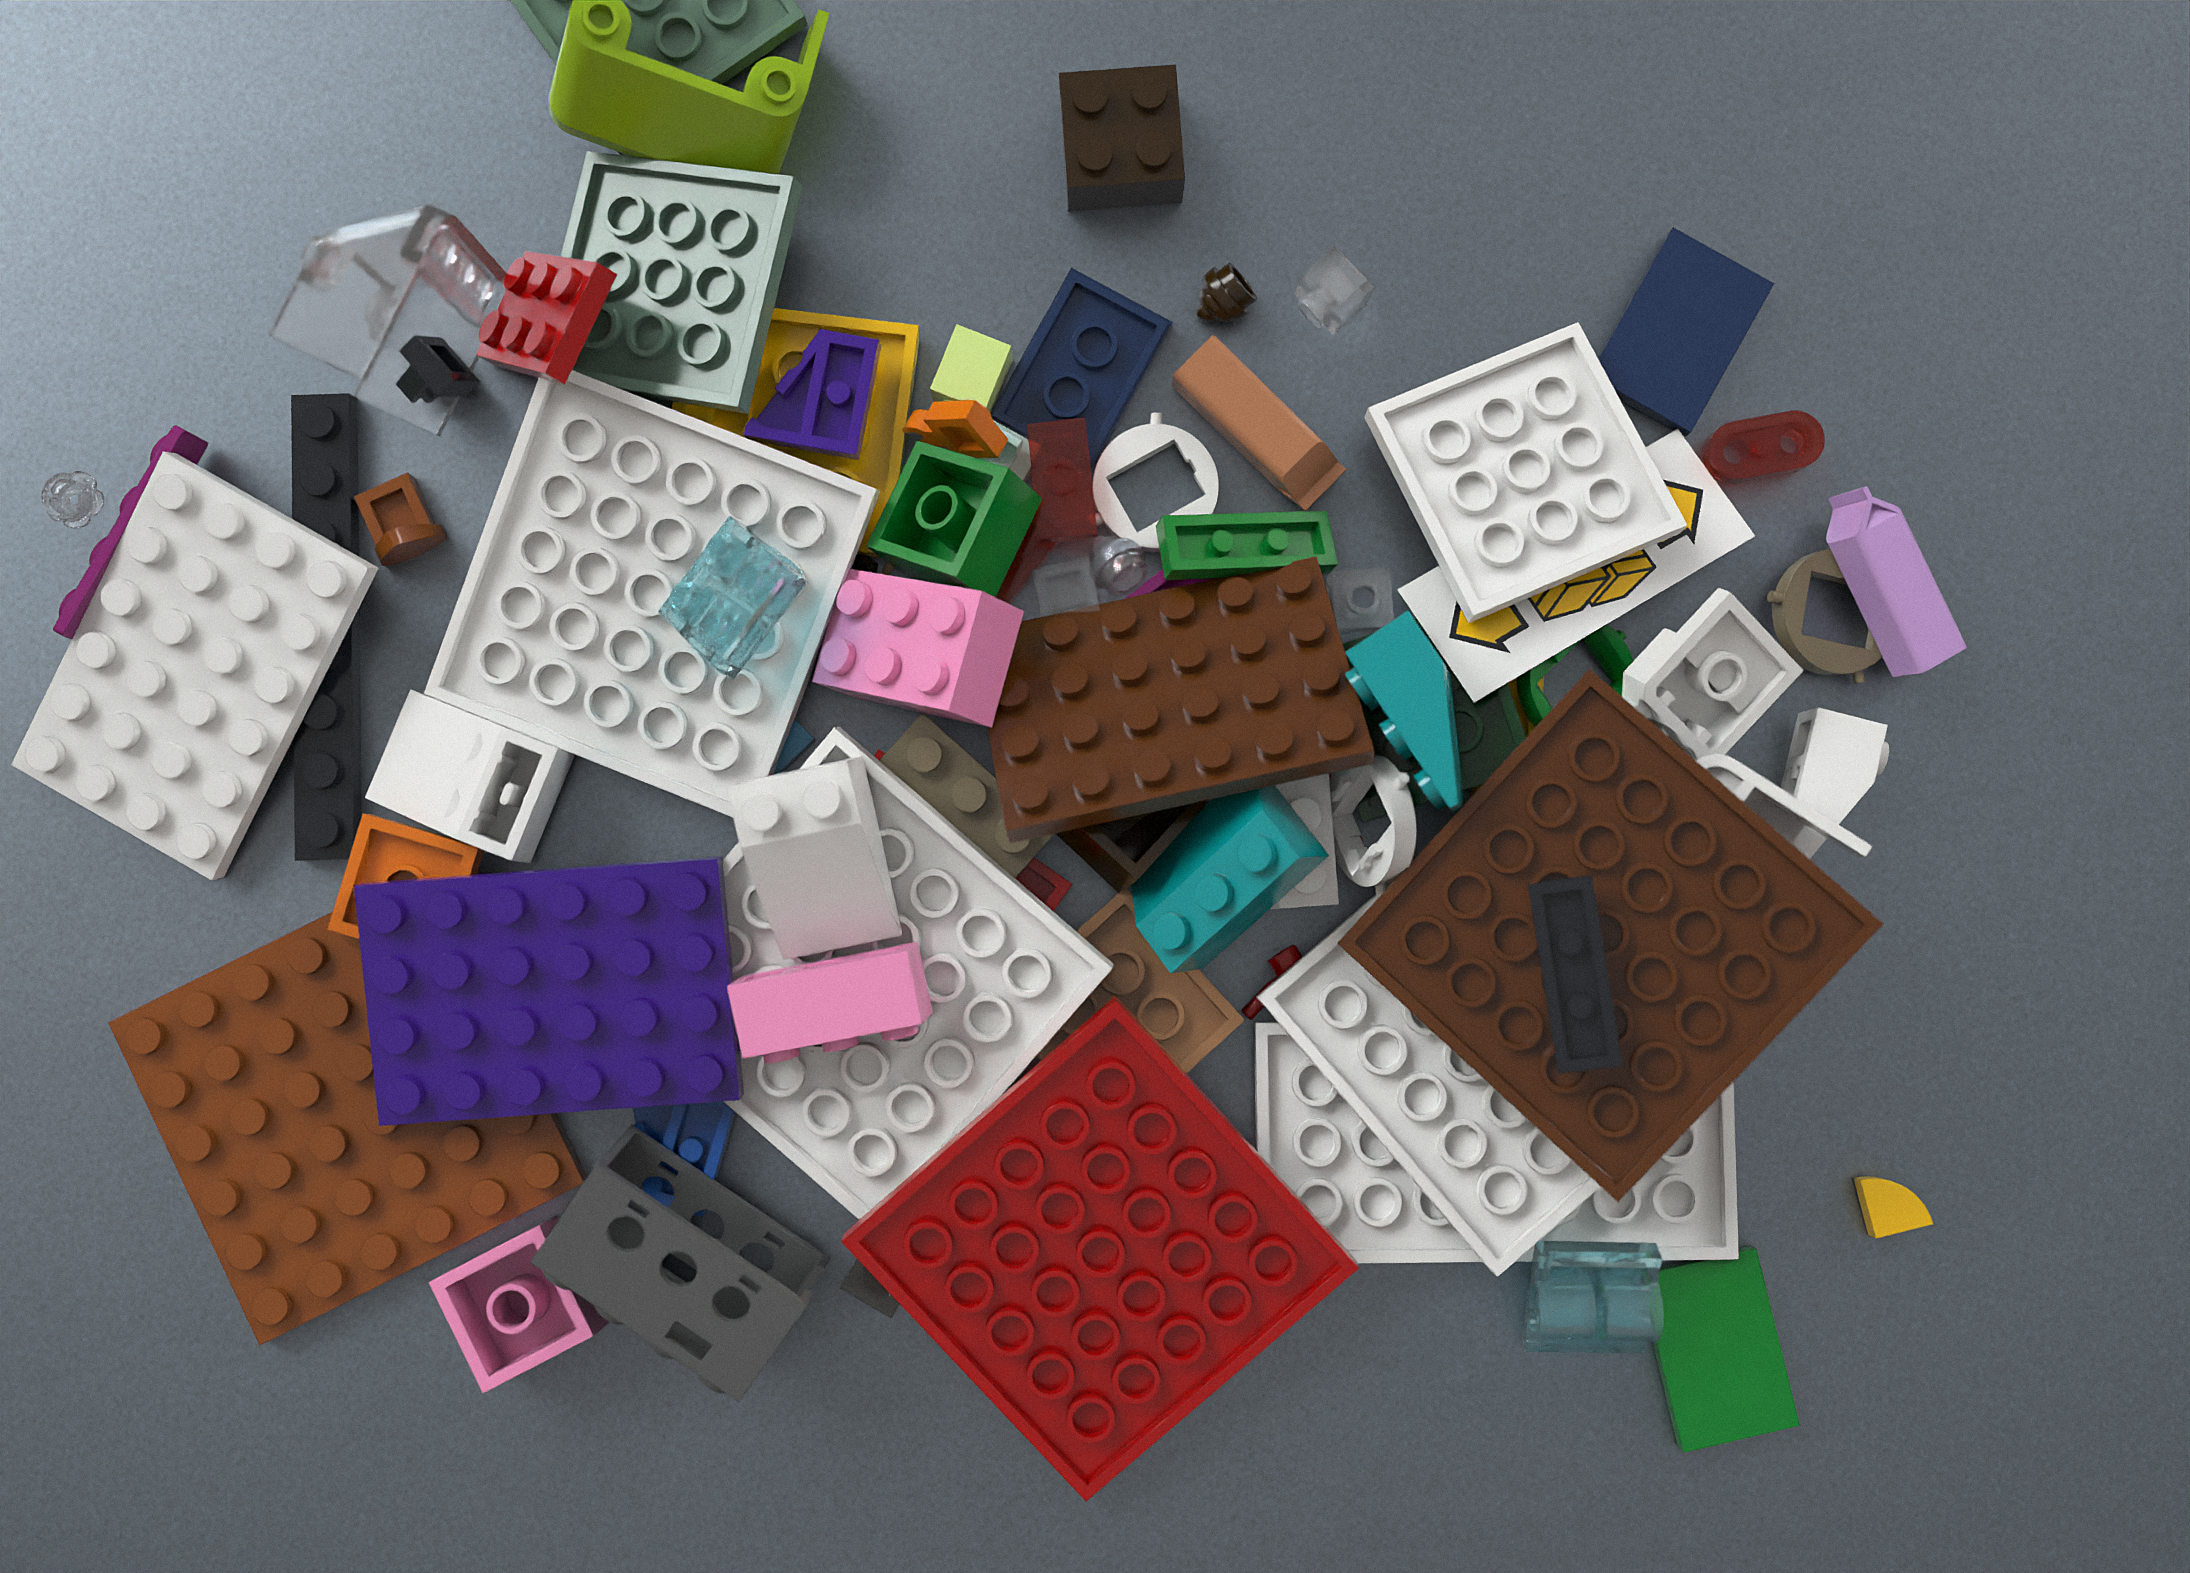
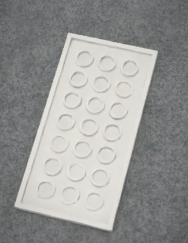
M1254 1022L1256 1151L1356 1259L1357 1263L1483 1262L1278 1022ZM1734 1082L1619 1202L1600 1187L1515 1262L1739 1259Z

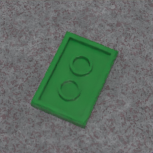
M1751 1245L1738 1248L1739 1259L1685 1260L1636 1272L1677 1445L1683 1453L1800 1426L1757 1248Z

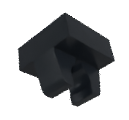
M414 335L399 350L410 366L397 381L396 385L411 403L417 402L420 398L425 403H431L438 397H466L480 383L478 378L442 337Z

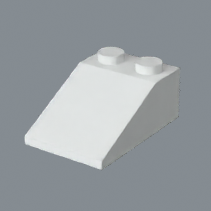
M863 756L751 779L726 787L740 849L783 960L898 937L903 934Z

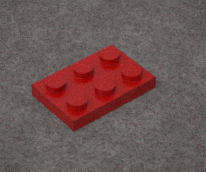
M525 251L522 257L512 263L506 273L504 288L507 290L498 309L492 311L482 323L479 331V341L481 344L476 356L501 368L566 384L617 274L598 262Z

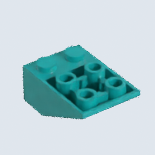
M1406 611L1345 653L1354 665V668L1345 673V675L1371 711L1381 705L1389 718L1380 723L1379 726L1398 754L1404 760L1413 755L1416 757L1423 770L1415 774L1414 778L1433 806L1439 811L1448 805L1456 814L1464 806V795L1451 676L1444 662L1409 611Z

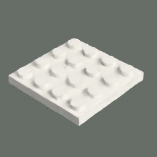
M1579 322L1368 407L1364 418L1468 623L1678 535L1687 526Z

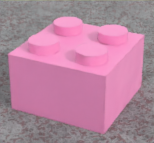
M558 1216L533 1227L429 1282L482 1393L593 1337L610 1323L597 1312L595 1305L572 1290H564L548 1281L541 1269L530 1263L558 1222Z

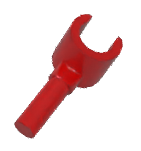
M1295 945L1288 946L1267 960L1276 977L1268 981L1241 1009L1248 1019L1252 1020L1264 1008L1256 996L1303 957Z

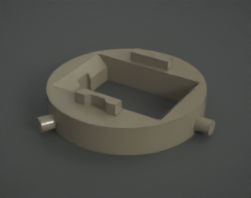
M1830 549L1811 553L1800 558L1785 571L1776 590H1771L1767 596V601L1773 603V625L1782 648L1799 666L1810 672L1820 675L1851 673L1854 684L1867 681L1863 670L1876 663L1882 657L1869 628L1865 649L1801 634L1810 577L1845 585L1847 583Z

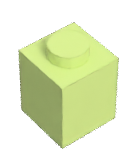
M956 324L930 387L933 401L976 400L991 413L1013 363L1011 345Z

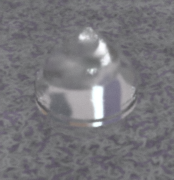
M1098 536L1094 541V549L1090 558V575L1097 587L1107 589L1111 595H1122L1131 591L1143 581L1148 572V566L1144 562L1146 556L1144 550L1137 542L1128 537Z

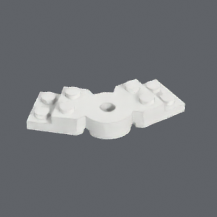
M1718 588L1677 633L1664 628L1623 672L1622 697L1697 761L1707 755H1725L1804 670L1731 592Z

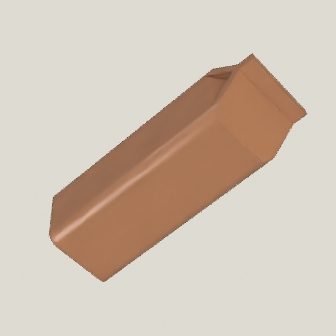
M1212 335L1174 373L1172 387L1281 494L1295 502L1304 511L1346 471L1329 447L1215 335Z

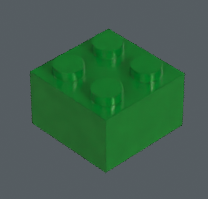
M917 441L866 547L902 574L925 582L979 590L996 597L1042 501V497L1007 467Z

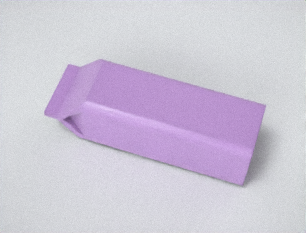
M1868 486L1829 498L1828 500L1833 508L1826 541L1892 677L1923 673L1966 649L1967 646L1901 509L1893 504L1872 497Z

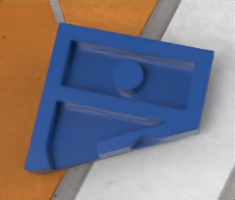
M724 1101L633 1108L635 1124L633 1125L717 1181L736 1116V1112ZM660 1162L662 1166L673 1172L675 1175L679 1173L677 1170H675L665 1162ZM652 1176L642 1182L643 1191L666 1207L673 1202L674 1189L665 1178ZM700 1210L694 1213V1215L703 1217L707 1214L708 1210Z

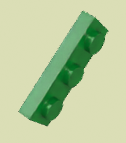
M1328 511L1162 515L1155 525L1165 580L1225 578L1281 568L1290 565L1292 561L1317 556L1322 574H1330L1338 565Z

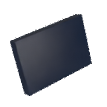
M1673 227L1665 237L1598 356V360L1619 399L1674 431L1678 429L1686 437L1692 432L1775 283Z
M1071 268L992 409V420L1041 446L1044 453L1090 477L1101 454L1111 440L1171 331L1173 322Z

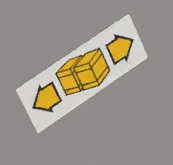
M1678 429L1650 444L1646 449L1687 523V526L1680 534L1471 623H1468L1440 566L1397 589L1473 703L1755 537L1754 533Z

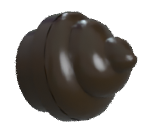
M1229 262L1220 270L1213 267L1204 275V287L1199 292L1200 305L1197 307L1196 315L1198 318L1209 322L1216 320L1223 322L1241 320L1249 314L1248 307L1257 300V296L1241 272Z

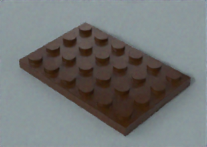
M1317 556L1292 561L1290 565L1281 568L1215 578L1021 621L992 728L988 727L1004 823L1009 842H1018L1374 764V749L1356 690L1345 675V673L1350 671V667Z

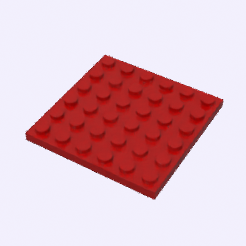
M1116 996L843 1234L841 1240L844 1246L1085 1501H1088L1359 1269L1356 1259Z

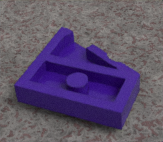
M820 329L803 351L801 362L795 368L788 370L775 387L777 393L755 420L752 417L746 424L744 436L756 442L859 460L881 351L879 340Z

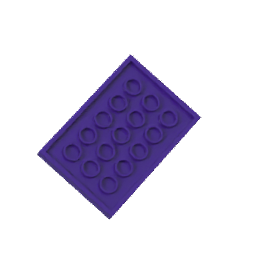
M722 856L369 882L354 886L379 1126L740 1100L744 1095L739 1039L727 986L734 982Z

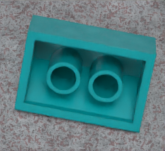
M1275 785L1214 798L1189 822L1142 876L1131 884L1136 927L1170 974L1204 969L1328 858L1329 854Z

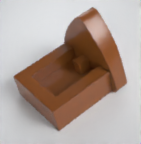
M408 472L354 496L376 545L375 551L382 566L399 564L420 556L435 548L447 538L443 526L435 524L415 477Z

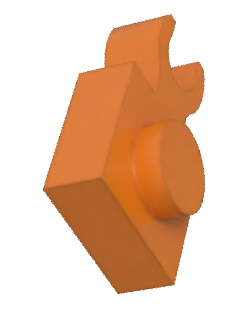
M976 400L933 402L928 411L923 409L913 410L902 429L904 433L914 432L922 435L923 437L920 442L937 447H946L950 451L974 458H999L1008 441L1005 434L992 420L989 410Z

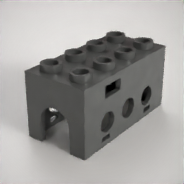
M631 1124L596 1164L530 1263L541 1269L545 1277L553 1285L564 1290H572L595 1305L597 1312L607 1321L618 1325L623 1324L644 1338L649 1347L658 1355L667 1359H675L698 1374L701 1382L712 1391L721 1394L726 1393L739 1402L807 1307L813 1295L810 1289L825 1270L830 1257ZM660 1162H665L666 1164L677 1170L679 1173L675 1175L673 1172L662 1166ZM659 1176L668 1180L674 1189L673 1202L666 1207L641 1190L642 1182L645 1179ZM700 1210H711L717 1213L724 1223L723 1235L718 1239H714L691 1223L693 1214ZM767 1232L784 1242V1246L766 1236ZM752 1243L766 1246L774 1257L772 1269L766 1273L742 1258L740 1256L741 1250L746 1245ZM672 1253L697 1270L695 1279L687 1283L663 1267L662 1262L666 1256Z

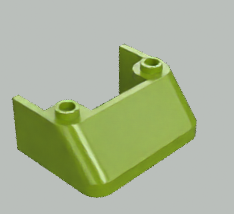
M573 0L549 93L548 108L550 116L554 123L567 134L632 157L779 174L807 95L830 13L818 9L803 41L797 63L777 56L761 59L750 70L744 91L740 92L626 50L631 31V16L622 0Z

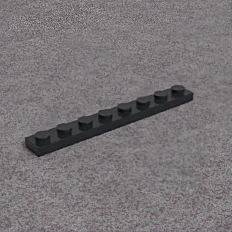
M350 393L291 395L292 519L359 556V511L354 496L358 495L357 398ZM359 609L294 736L295 861L349 860L361 821Z

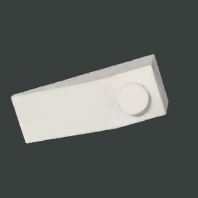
M1819 707L1798 713L1781 789L1839 825L1874 784L1876 776L1883 772L1887 764L1889 744L1884 742L1888 725ZM1805 825L1792 844L1810 859L1827 838Z

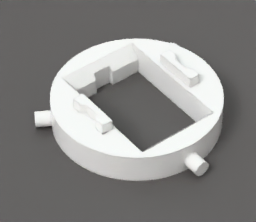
M1151 413V424L1140 425L1123 432L1101 454L1093 477V499L1097 513L1088 518L1091 526L1095 528L1103 523L1105 528L1125 545L1137 550L1160 552L1155 526L1157 522L1137 532L1108 480L1175 444L1185 462H1189L1195 472L1193 476L1204 496L1170 515L1213 514L1218 498L1219 482L1211 455L1204 445L1190 433L1171 425L1162 424V413Z
M1374 755V764L1333 772L1329 780L1335 858L1345 875L1354 883L1364 887L1375 886L1376 898H1379L1387 889V884L1393 883L1410 866L1416 843L1415 812L1407 787L1410 778L1406 773H1400L1392 762L1380 755ZM1374 783L1392 824L1377 844H1372L1367 849L1361 841V833L1352 812Z

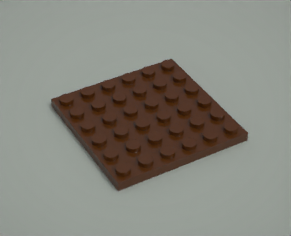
M1589 669L1337 944L1612 1198L1619 1202L1884 923ZM1592 875L1623 1066L1558 1074L1528 884Z

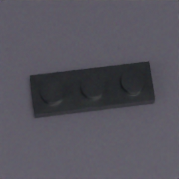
M1592 875L1528 884L1558 1074L1623 1066Z

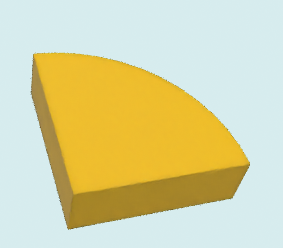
M1873 1176L1853 1178L1868 1236L1877 1239L1933 1224L1932 1218L1923 1202L1908 1188L1896 1182Z

